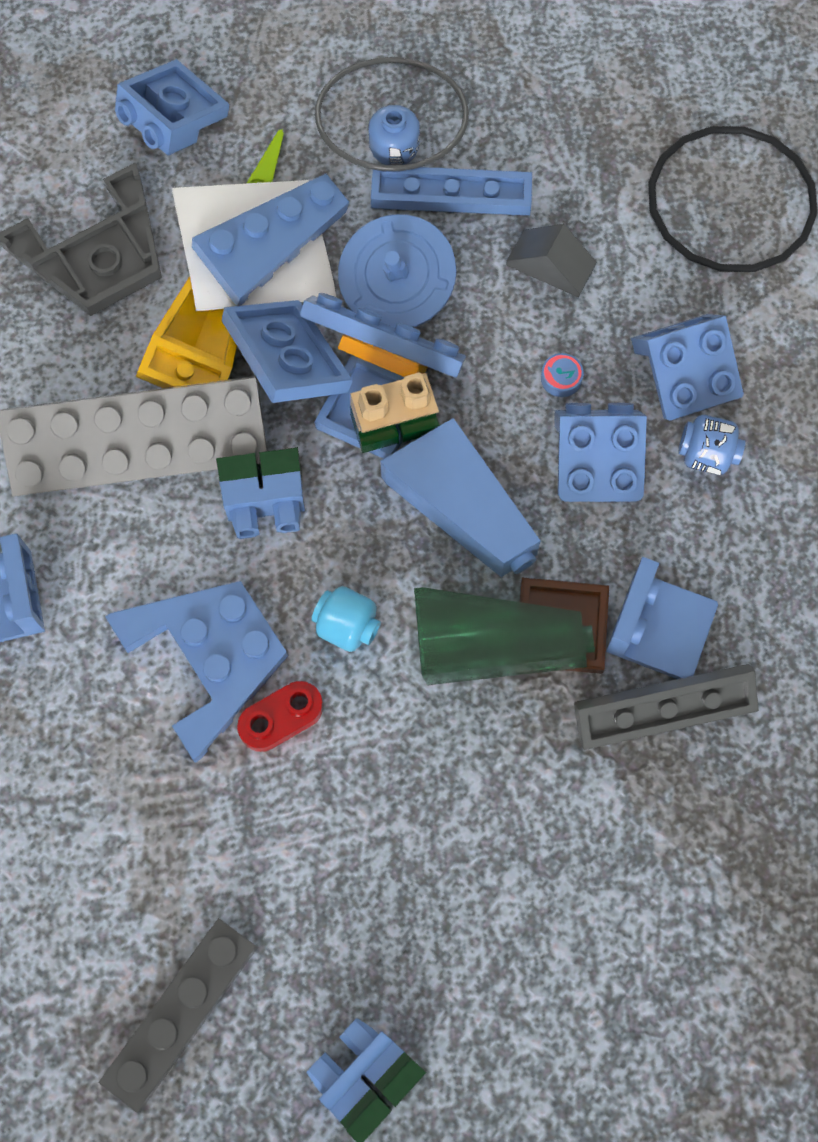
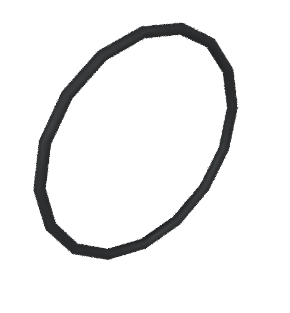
M711 126L682 136L660 155L648 182L650 214L663 239L688 260L720 272H756L784 262L807 241L818 214L815 182L801 158L776 137L745 126ZM710 134H744L772 144L795 163L808 186L810 213L801 236L781 255L753 265L720 264L693 254L670 235L657 211L656 182L665 161L685 143Z

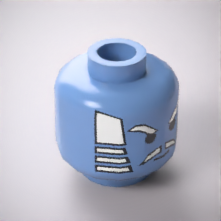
M388 105L376 111L369 122V148L373 157L385 165H403L415 158L420 147V123L416 115L410 109L400 105Z
M700 415L693 423L687 421L680 440L678 454L684 456V463L688 468L714 475H723L728 471L731 464H740L746 441L738 439L739 429L736 423L708 415Z

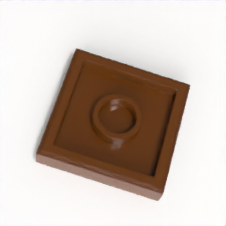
M522 577L514 665L603 674L605 670L609 585Z

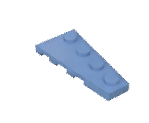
M324 174L192 237V248L234 304L241 306L248 300V295L258 286H264L273 278V273L286 261L290 263L298 256L300 249L310 240H316L347 212L349 201L330 177Z

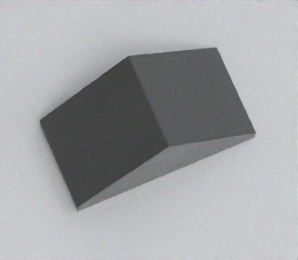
M565 224L523 230L506 261V266L579 298L596 266V261Z

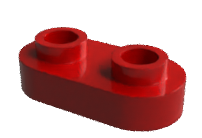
M296 681L249 706L242 712L237 724L238 734L242 742L251 750L265 752L313 726L320 719L323 712L321 694L314 685L305 681ZM298 696H303L308 700L307 706L301 710H296L291 706L293 699ZM265 719L268 721V727L264 732L257 733L252 730V725L256 720Z

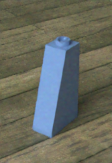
M454 418L381 460V478L390 488L500 577L511 571L519 574L535 563V556H537L541 540Z

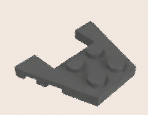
M135 163L103 179L108 192L121 211L48 249L29 218L0 232V244L7 252L90 316L162 278L141 176Z

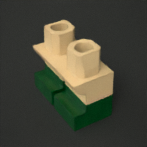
M427 373L411 374L405 376L402 380L383 385L374 384L363 387L361 391L350 393V416L362 453L399 444V435L395 424L398 425L403 442L420 438L440 426L436 416L439 410Z

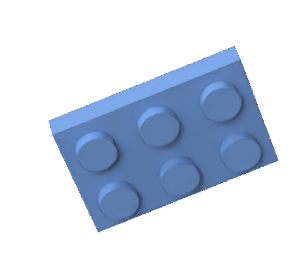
M299 300L224 307L221 321L272 403L349 393L353 379L316 324L299 316L303 306Z

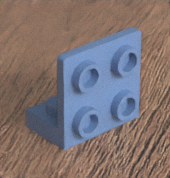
M705 314L631 338L634 353L649 356L664 419L674 420L743 397V388L725 315Z
M18 533L0 537L2 553H0V642L45 632L31 550Z
M642 557L632 578L606 652L676 679L694 676L718 603L710 598L654 578L659 562Z

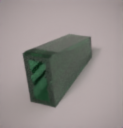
M425 587L414 588L421 675L427 685L587 667L586 653L595 652L592 625H582L581 612Z

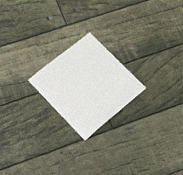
M309 180L172 188L196 311L224 309V307L236 305L193 250L192 237L309 182ZM321 234L316 240H310L300 249L298 256L290 263L286 261L273 273V278L264 286H258L248 295V300L241 306L294 300L304 302V300L312 295L318 297L319 293L336 297L323 235Z

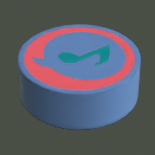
M554 354L543 364L541 372L542 386L553 396H571L581 386L584 375L583 366L576 357L570 354Z

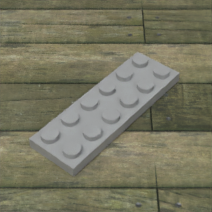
M256 376L0 409V435L12 497L216 470V458L255 453L257 463L260 464L259 452L267 451Z

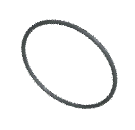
M401 57L369 59L343 69L324 86L315 106L316 126L327 146L337 155L355 165L379 171L411 170L441 159L460 142L469 119L465 95L450 76L427 63ZM384 63L413 65L440 76L455 90L462 104V125L456 137L446 148L427 159L403 165L374 164L348 155L329 139L321 122V106L325 95L339 79L357 69Z

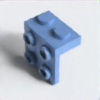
M566 403L565 410H555L554 427L559 432V498L564 502H636L641 500L644 496L647 416L639 410H634V404L608 403V410H591V404Z

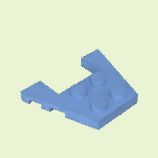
M241 581L113 612L105 616L127 653L162 632L169 630L212 698L211 702L172 725L195 763L203 758L212 742L220 733H224L233 722L234 716L249 699L252 700L288 657L283 645Z

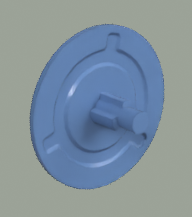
M404 214L383 216L361 227L347 242L341 254L338 267L340 291L350 310L357 313L358 308H363L375 312L382 317L380 322L396 328L397 323L414 328L431 320L448 302L456 281L455 256L447 238L430 222L416 216Z

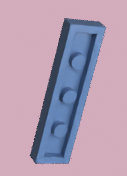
M419 167L405 171L373 170L371 208L528 216L531 213L532 172Z
M319 293L318 297L312 295L304 300L299 315L302 318L457 378L461 371L466 355L458 353L460 347L449 341L436 339L435 343L419 337L421 333L419 330L405 324L397 323L396 328L380 322L382 317L370 310L358 308L356 313L341 307L343 301L329 294Z

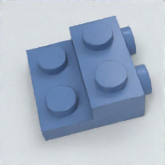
M175 59L118 83L115 112L123 125L128 126L132 124L142 133L143 140L149 148H159L169 156L197 143L199 130L226 118L230 104L180 61Z

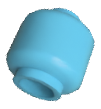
M344 586L338 587L333 592L325 591L312 615V621L316 623L317 635L348 652L355 651L362 643L370 645L381 625V621L375 619L377 612L375 602Z

